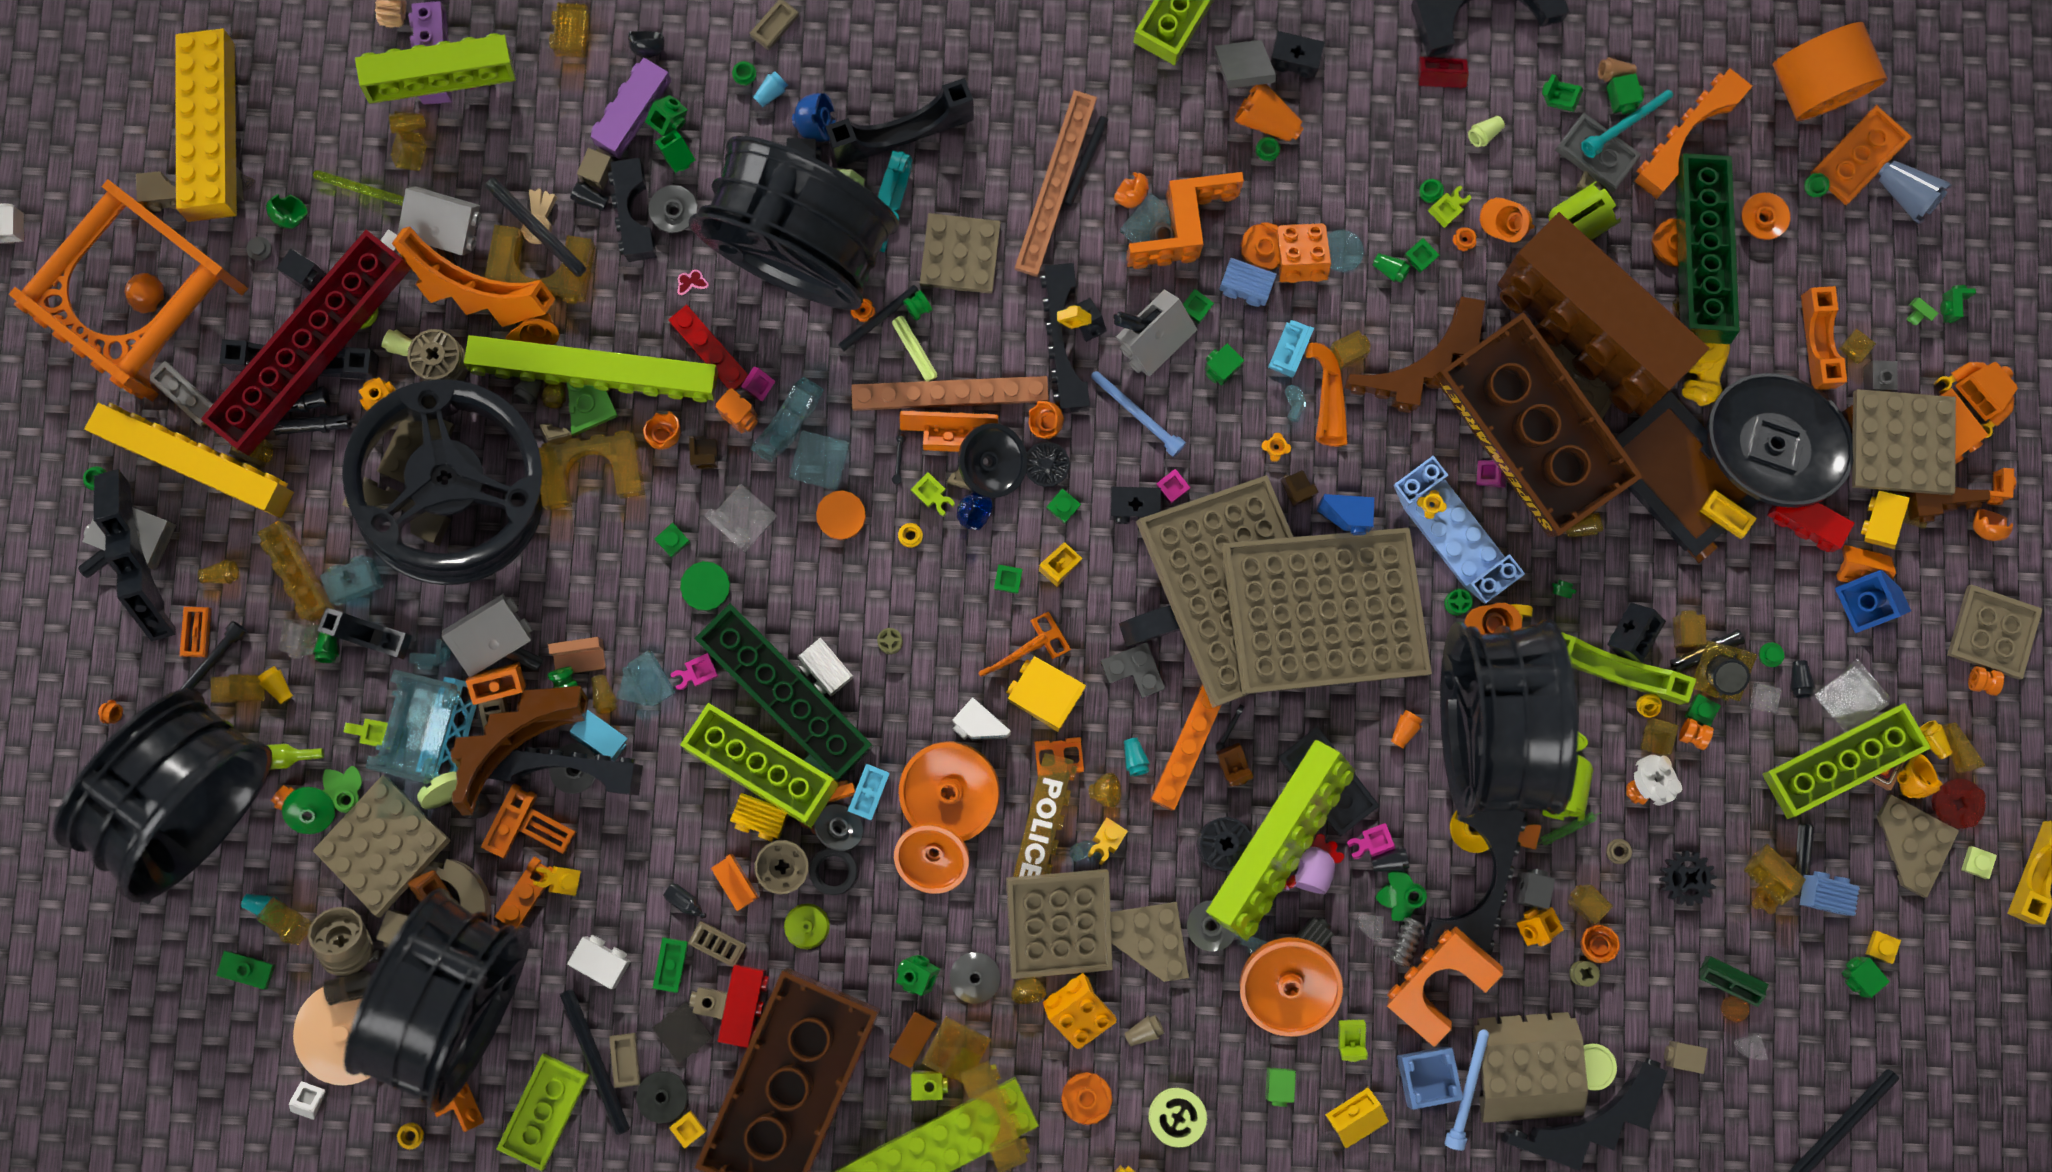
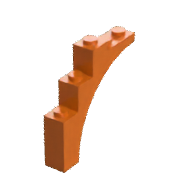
M410 226L403 228L392 242V245L419 277L415 285L430 303L452 297L466 315L488 309L501 327H505L546 314L555 300L542 280L527 283L501 282L475 275L454 265L428 246Z

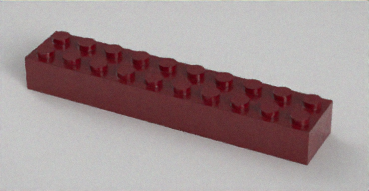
M366 229L203 415L201 420L237 450L250 456L412 268L402 257Z

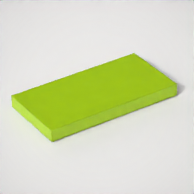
M543 1053L496 1150L540 1171H544L590 1075Z

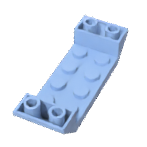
M1432 456L1393 486L1406 513L1464 588L1486 604L1525 575V573L1510 554L1506 557L1502 554L1445 480L1448 476L1447 472L1436 458ZM1431 490H1437L1443 502L1446 503L1447 508L1444 512L1436 513L1434 518L1427 519L1424 516L1425 512L1422 507L1417 505V500L1419 497L1429 495ZM1430 502V506L1433 507L1434 503Z

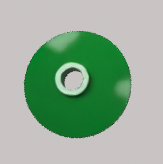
M302 787L292 791L286 797L282 806V815L286 824L294 831L302 834H316L328 828L335 816V805L332 798L323 790L314 787ZM310 812L312 816L306 817L303 813Z

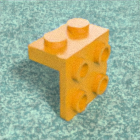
M1084 973L1070 980L1067 985L1043 1001L1049 1021L1077 1049L1088 1044L1117 1021L1115 1015L1094 994L1089 978Z

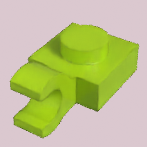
M365 718L363 726L345 723L343 732L361 736L359 742L361 744L387 748L392 724Z

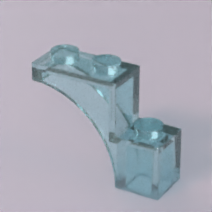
M805 377L796 382L774 419L753 442L751 450L762 459L770 462L775 460L793 444L802 422L814 412L824 389Z

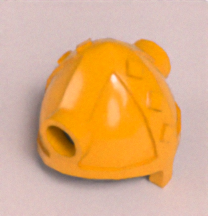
M1922 754L1912 757L1903 768V771L1899 772L1897 776L1900 790L1908 798L1920 799L1937 793L1942 785V782L1938 780L1933 765Z

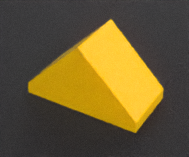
M1064 542L1039 565V571L1058 587L1083 558Z

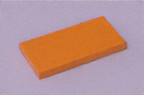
M1876 105L1810 173H1822L1827 176L1830 182L1828 190L1847 205L1873 179L1881 168L1899 152L1912 136Z

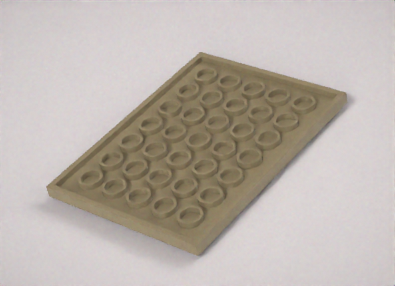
M1267 475L1140 518L1136 521L1212 708L1248 695H1242L1221 545L1230 542L1293 537Z
M1410 528L1374 530L1366 532V535H1352L1350 532L1230 542L1221 545L1242 695L1432 674Z

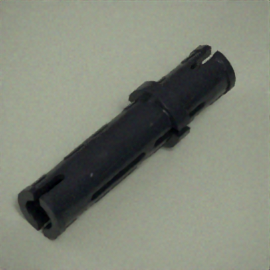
M349 413L332 416L320 414L319 417L280 420L276 426L284 427L273 430L275 435L316 431L329 433L330 430L351 429L352 423H341V421L351 420Z
M1736 629L1721 638L1715 637L1711 639L1710 643L1675 659H1671L1669 661L1672 668L1682 664L1673 669V671L1681 673L1717 655L1724 654L1730 649L1745 644L1744 636L1733 640L1742 634L1740 630Z

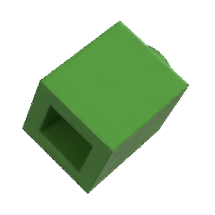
M1267 1067L1265 1099L1272 1101V1106L1287 1107V1102L1294 1103L1295 1070Z

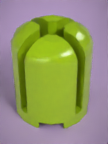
M1593 182L1560 203L1549 213L1550 221L1560 212L1571 223H1574L1573 225L1590 240L1619 224L1621 217L1616 220L1613 211L1616 204L1605 188L1599 190L1595 186L1597 182Z
M1580 755L1577 757L1574 787L1566 809L1561 814H1550L1547 810H1543V816L1563 821L1564 817L1569 816L1578 817L1577 821L1584 820L1593 775L1592 764L1586 758Z

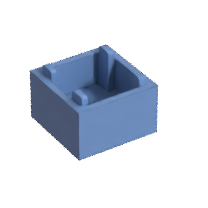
M1443 1046L1397 1055L1407 1107L1418 1109L1463 1100L1453 1048Z

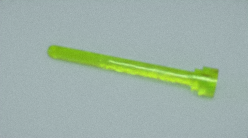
M320 170L313 172V177L316 180L403 206L404 196Z

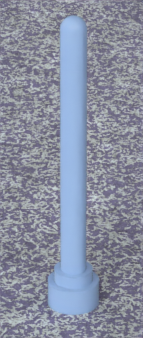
M1485 1029L1480 1030L1478 1033L1462 1095L1463 1100L1460 1102L1454 1128L1447 1133L1444 1143L1455 1150H1465L1467 1142L1464 1129L1489 1033Z

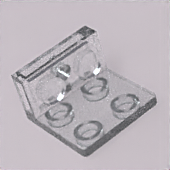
M739 485L715 512L710 509L704 515L714 527L744 553L777 518V515L743 485Z
M1858 659L1848 665L1846 672L1815 693L1818 701L1845 732L1860 725L1888 706L1890 696Z

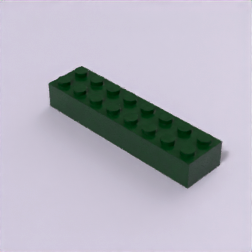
M1683 153L1678 162L1679 174L1675 177L1680 322L1704 343L1731 345L1740 332L1732 156Z
M731 603L694 638L836 781L839 782L874 747Z

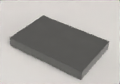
M1262 40L1214 46L1215 56L1228 89L1276 82V74Z
M1583 112L1555 151L1581 170L1588 172L1589 176L1611 192H1614L1642 154L1616 136L1604 144L1601 153L1593 158L1586 156L1582 151L1581 143L1590 136H1600L1607 129Z

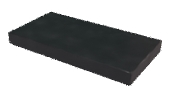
M1318 726L1278 756V759L1292 776L1315 740L1335 749ZM1355 773L1352 782L1340 794L1338 804L1332 807L1327 815V822L1339 837L1380 806Z

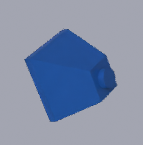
M1324 494L1317 506V512L1342 530L1351 531L1352 535H1366V532H1370L1374 524V497Z
M1882 569L1835 588L1855 633L1911 612L1902 589Z

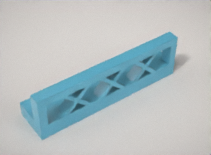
M444 677L417 774L430 778L440 776L438 773L441 763L446 760L451 765L450 772H457L458 767L452 762L451 752H449L446 744L448 739L454 735L455 737H468L477 704H472L471 698L463 703L460 697L463 686L467 687L465 681ZM462 711L465 717L464 722L459 727H456L453 721L454 716Z

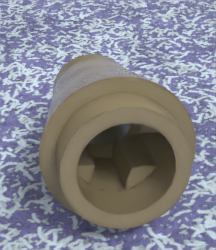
M1148 1015L1124 1034L1129 1045L1132 1047L1160 1039V1035L1164 1034V1030L1156 1015L1152 1017Z

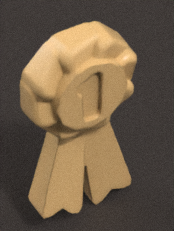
M541 189L536 191L529 190L531 213L552 232V225L547 220V217L557 200L556 195L545 191L542 197ZM524 225L522 226L521 232L529 243H542Z

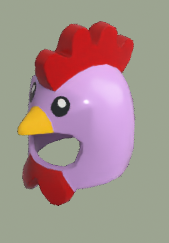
M1317 834L1310 848L1302 854L1296 874L1290 875L1287 878L1284 888L1290 890L1293 887H1298L1309 892L1326 894L1334 877L1335 864L1341 863L1344 859L1343 853L1336 852L1337 843L1335 841L1325 843V836Z

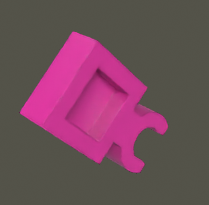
M708 653L686 662V671L676 670L671 673L672 678L677 676L683 677V682L676 686L677 690L685 689L690 681H693L694 686L697 687L719 677Z
M1386 823L1363 831L1364 839L1362 840L1352 838L1347 841L1349 847L1354 845L1360 847L1358 852L1352 854L1353 859L1363 857L1366 851H1370L1371 856L1374 857L1395 849Z

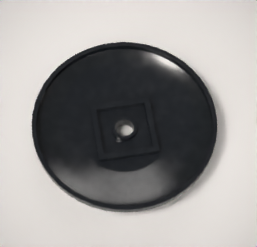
M1775 373L1750 375L1729 385L1719 395L1710 410L1707 423V437L1714 460L1724 475L1736 487L1759 501L1791 508L1814 505L1833 495L1849 476L1854 460L1853 437L1850 427L1842 412L1830 398L1820 390L1814 389V386L1805 381ZM1771 441L1778 442L1781 449L1774 448L1771 445Z

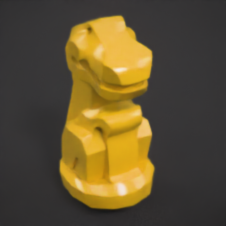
M1705 343L1710 349L1688 371L1691 374H1697V380L1684 382L1682 395L1685 398L1695 401L1698 406H1705L1716 401L1722 393L1720 378L1729 355V344Z

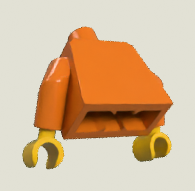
M1969 362L1951 372V376H1942L1934 383L1935 385L1943 381L1946 384V388L1939 392L1943 393L1951 388L1952 383L1957 382L1954 386L1985 421L1989 419L1986 424H1980L1988 433V436L1985 438L1990 437L1993 433V427L2000 425L2013 412L2015 400L2013 395L2018 389L2015 382L2011 379L2013 377L2012 369L2007 366L2001 367L1997 362L1989 365L1984 362Z

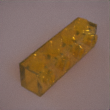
M278 520L258 531L257 533L261 539L260 545L264 552L272 559L273 563L271 565L276 574L281 576L284 582V590L289 597L293 598L296 604L294 607L299 617L314 622L322 618L326 607L335 610L290 526Z

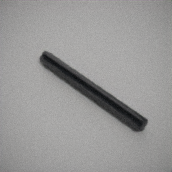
M492 177L485 183V187L576 277H580L586 272L584 264L496 178Z
M573 989L562 992L560 998L616 1135H621L629 1131L630 1127Z
M1886 1069L1788 1172H1811L1899 1080L1898 1075L1894 1071Z

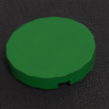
M703 561L693 564L685 571L681 578L680 590L682 597L689 606L698 611H711L726 602L730 594L731 584L728 575L722 567L713 562Z

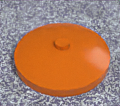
M939 742L919 751L905 766L899 783L900 805L912 827L924 823L939 824L953 830L963 841L976 836L986 828L997 811L1000 799L998 777L989 760L975 748L959 742Z
M1281 938L1264 944L1248 958L1240 976V995L1245 1011L1262 1029L1280 1036H1302L1320 1029L1332 1019L1342 1000L1343 982L1336 961L1323 947L1302 938Z

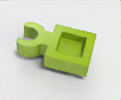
M1458 186L1451 193V196L1446 193L1428 210L1444 228L1463 211L1461 207L1466 205L1471 199L1470 195L1464 199L1459 196V192L1463 188L1462 186Z
M929 472L911 489V492L928 508L934 503L937 512L943 517L946 515V512L942 510V504L948 503L952 507L955 506L954 501L950 497L942 496L946 489Z

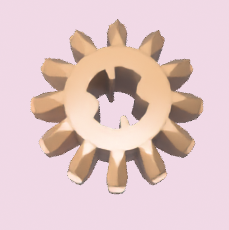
M376 0L375 11L379 25L388 28L402 27L406 19V0Z

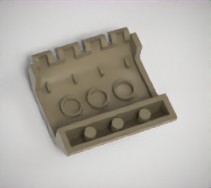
M1569 1012L1550 1013V1020L1547 1019L1546 1014L1525 1015V1022L1522 1021L1521 1015L1500 1017V1024H1497L1496 1017L1477 1019V1025L1473 1029L1474 1044L1476 1045L1480 1030L1485 1029L1489 1033L1481 1064L1483 1096H1479L1482 1123L1584 1115L1588 1085L1583 1038L1576 1018L1571 1019Z

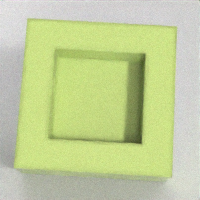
M1969 846L1961 870L1984 879H1990L1997 855L1974 846Z

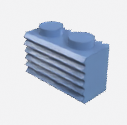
M1230 258L1219 290L1224 291L1223 294L1229 298L1236 299L1238 296L1239 298L1247 299L1246 303L1259 307L1261 304L1265 306L1277 274Z
M1814 871L1813 876L1804 875L1799 905L1840 915H1856L1857 896L1859 895L1858 890L1860 888L1850 884V879L1834 876V880L1829 879L1830 874Z

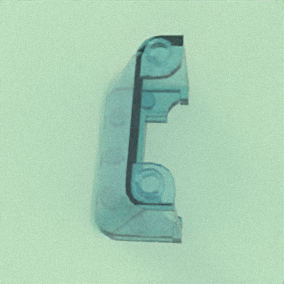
M394 669L391 682L397 684V691H392V696H396L383 743L382 746H376V750H380L377 756L368 757L365 768L428 784L438 775L439 765L437 764L453 708L460 699V691H458L455 684Z

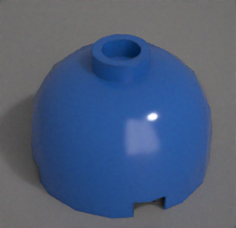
M813 93L805 96L798 102L795 113L792 115V123L803 138H813L819 143L829 141L826 126L836 122V120L831 121L830 112L835 111L829 96L826 93Z

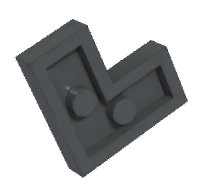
M1147 643L1100 661L1109 684L1133 676L1141 699L1165 690Z

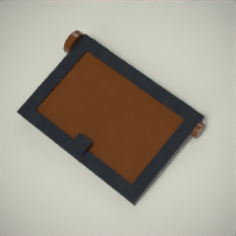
M1671 391L1616 437L1618 443L1643 476L1628 487L1629 491L1684 551H1688L1698 563L1718 548L1713 541L1726 530L1700 512V509L1711 493L1717 490L1746 511L1759 502V500L1736 487L1724 475L1711 453L1707 430Z

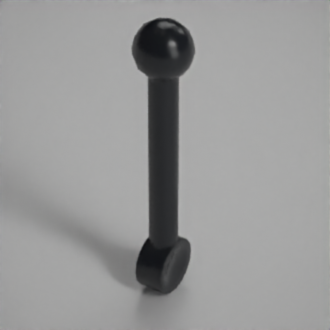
M904 434L896 436L898 447L895 475L892 477V482L896 485L902 481L900 467L903 442L906 440Z
M1239 705L1221 741L1215 746L1217 751L1225 748V742L1245 706Z

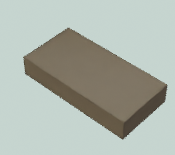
M778 0L750 32V36L769 51L799 17V12L784 0Z
M636 1033L609 1036L614 1088L640 1085L641 1076Z

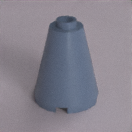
M1897 161L1891 164L1887 162L1878 173L1881 176L1879 179L1880 183L1914 222L1918 224L1924 221L1922 218L1924 214L1928 213L1930 215L1948 192L1944 189L1951 188L1952 186L1948 181Z

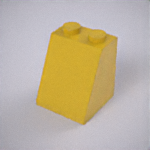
M1034 656L1031 661L1027 659L1019 671L1023 674L1019 681L1013 680L1006 691L1009 694L1007 701L1059 732L1084 692L1086 685Z

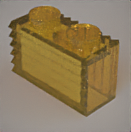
M558 2L556 11H552L551 22L555 27L554 34L550 33L549 46L553 49L556 56L586 57L590 15L585 4Z
M1768 844L1753 854L1744 868V872L1748 873V876H1752V880L1759 883V886L1763 887L1767 894H1771V898H1775L1779 905L1785 904L1794 897L1806 880Z

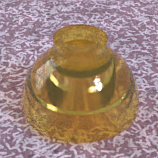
M1112 772L1100 776L1094 784L1089 786L1090 798L1096 799L1099 804L1105 807L1115 808L1121 798V786L1118 777Z
M1035 977L1018 979L1011 991V999L1017 1004L1037 1003L1047 995L1043 983Z

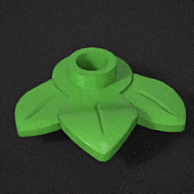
M355 766L349 767L344 774L336 770H324L323 791L332 798L338 811L348 813L360 800L358 791L362 786L360 772ZM346 796L351 798V802L348 805H345L343 802Z

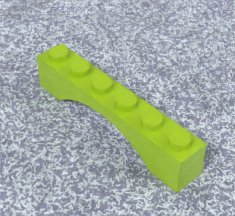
M1562 633L1568 648L1572 668L1647 694H1655L1661 699L1678 705L1690 702L1696 678L1614 655L1596 648L1577 637Z

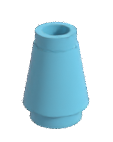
M774 71L771 75H767L753 98L764 107L784 93V89L788 84Z

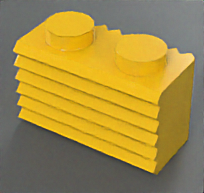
M740 793L730 822L736 823L735 829L746 833L753 829L759 832L758 837L772 842L774 837L780 839L789 814L771 803Z

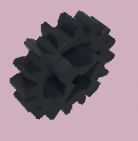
M1682 851V857L1679 853H1673L1674 860L1665 859L1668 867L1660 868V871L1665 873V877L1659 878V881L1666 884L1661 888L1662 891H1670L1668 899H1675L1677 897L1676 904L1683 905L1686 902L1687 906H1693L1694 901L1697 904H1702V896L1710 898L1711 895L1708 890L1716 888L1715 885L1711 884V880L1717 879V876L1710 874L1714 866H1706L1708 858L1702 857L1699 859L1698 852H1693L1690 856L1689 851ZM1689 861L1693 864L1689 865L1686 868L1684 865H1681L1680 863ZM1685 874H1690L1688 878L1691 881L1690 883L1685 882L1687 880ZM1688 889L1695 892V894L1689 896L1682 893Z

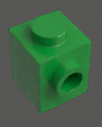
M1636 73L1612 78L1606 86L1613 114L1622 112L1624 115L1633 113L1644 99V90L1641 85L1639 86Z
M676 129L655 141L666 162L675 173L686 170L692 162L696 161Z
M1227 343L1221 350L1217 351L1215 349L1206 357L1207 363L1204 369L1207 372L1205 374L1213 383L1218 382L1222 386L1242 367L1245 360Z
M1857 956L1847 962V968L1842 972V975L1846 978V985L1853 992H1858L1861 997L1872 998L1890 982L1869 957Z

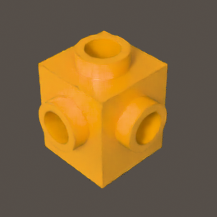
M380 377L370 379L364 383L363 388L358 390L363 397L360 399V402L365 410L368 411L380 399L396 389L390 381L386 383Z
M1537 907L1524 912V918L1516 923L1527 946L1537 943L1539 947L1547 945L1564 930L1553 907L1538 910Z

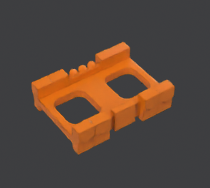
M1081 737L1065 738V741H1053L1051 743L1049 740L1034 742L1038 777L1053 775V772L1055 774L1058 772L1060 774L1062 772L1066 773L1067 771H1069V774L1084 772ZM1065 748H1078L1080 759L1078 763H1065ZM1041 750H1053L1054 765L1041 766L1039 752Z

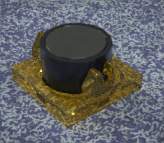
M1708 640L1694 676L1696 678L1694 689L1706 692L1715 698L1721 697L1725 701L1729 699L1740 701L1744 689L1749 683L1750 674L1757 655L1750 651Z

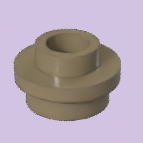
M1614 839L1608 843L1606 855L1611 862L1624 864L1631 858L1632 848L1627 841ZM1616 847H1620L1622 850L1620 856H1617L1614 852Z

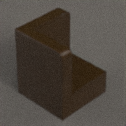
M689 436L690 465L693 470L718 468L716 439L696 440L694 436Z
M1303 470L1290 476L1287 474L1280 480L1293 507L1314 498L1319 493L1315 484L1310 485Z

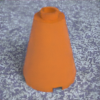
M1267 84L1254 85L1250 90L1251 94L1247 99H1244L1238 109L1234 121L1240 125L1288 142L1292 139L1297 140L1304 129L1301 126L1302 120Z

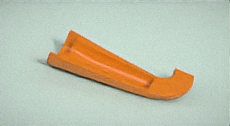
M1311 342L1306 347L1305 355L1307 358H1316L1323 368L1320 411L1315 440L1327 446L1347 445V428L1339 364L1335 355L1328 347L1320 343Z

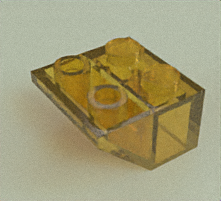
M946 1015L922 1064L949 1078L968 1085L991 1038Z

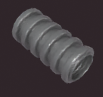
M1407 917L1403 920L1405 925H1401L1400 929H1402V932L1397 935L1399 939L1394 942L1396 947H1392L1391 951H1393V954L1388 957L1390 961L1404 967L1410 966L1409 960L1413 959L1412 952H1416L1415 945L1419 944L1418 937H1422L1421 930H1425L1424 924Z

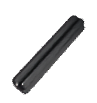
M1799 824L1793 884V897L1795 898L1801 897L1804 875H1810L1814 826L1810 824Z

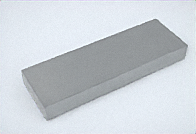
M164 361L150 375V381L199 426L204 428L207 424L201 418L213 403L168 362Z

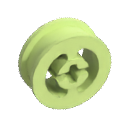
M1170 1088L1158 1094L1151 1103L1149 1124L1153 1133L1163 1143L1172 1147H1185L1196 1142L1205 1130L1207 1123L1206 1109L1202 1101L1192 1092L1183 1088ZM1175 1098L1189 1101L1195 1110V1119L1190 1120L1189 1112L1183 1108L1181 1116L1184 1119L1182 1122L1177 1121L1174 1126L1176 1130L1189 1128V1131L1182 1136L1169 1135L1164 1132L1160 1125L1159 1117L1165 1114L1167 1124L1172 1127L1174 1119L1171 1115L1173 1112L1177 1114L1181 1106L1172 1105L1167 1108L1166 1103Z

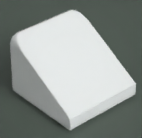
M301 1081L289 1103L290 1111L314 1120L325 1090Z

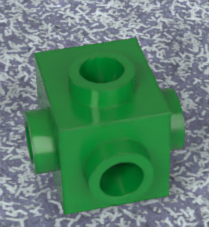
M669 95L654 101L645 122L664 136L674 129L679 131L686 122L684 118L688 109L679 100Z
M914 955L902 960L897 968L899 975L896 983L903 986L902 989L908 993L923 996L932 991L940 968L930 964L928 958Z

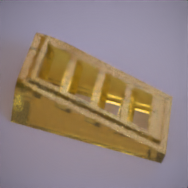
M1956 722L1942 725L1953 751L1950 756L1956 772H1968L1985 766L1983 760Z

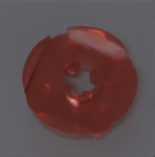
M1952 779L1943 783L1937 793H1933L1931 804L1933 811H1936L1939 817L1937 818L1938 820L1955 829H1965L1976 826L1982 819L1986 807V795L1982 789L1969 780ZM1961 798L1964 806L1958 811L1956 810L1957 805L1953 804V801Z

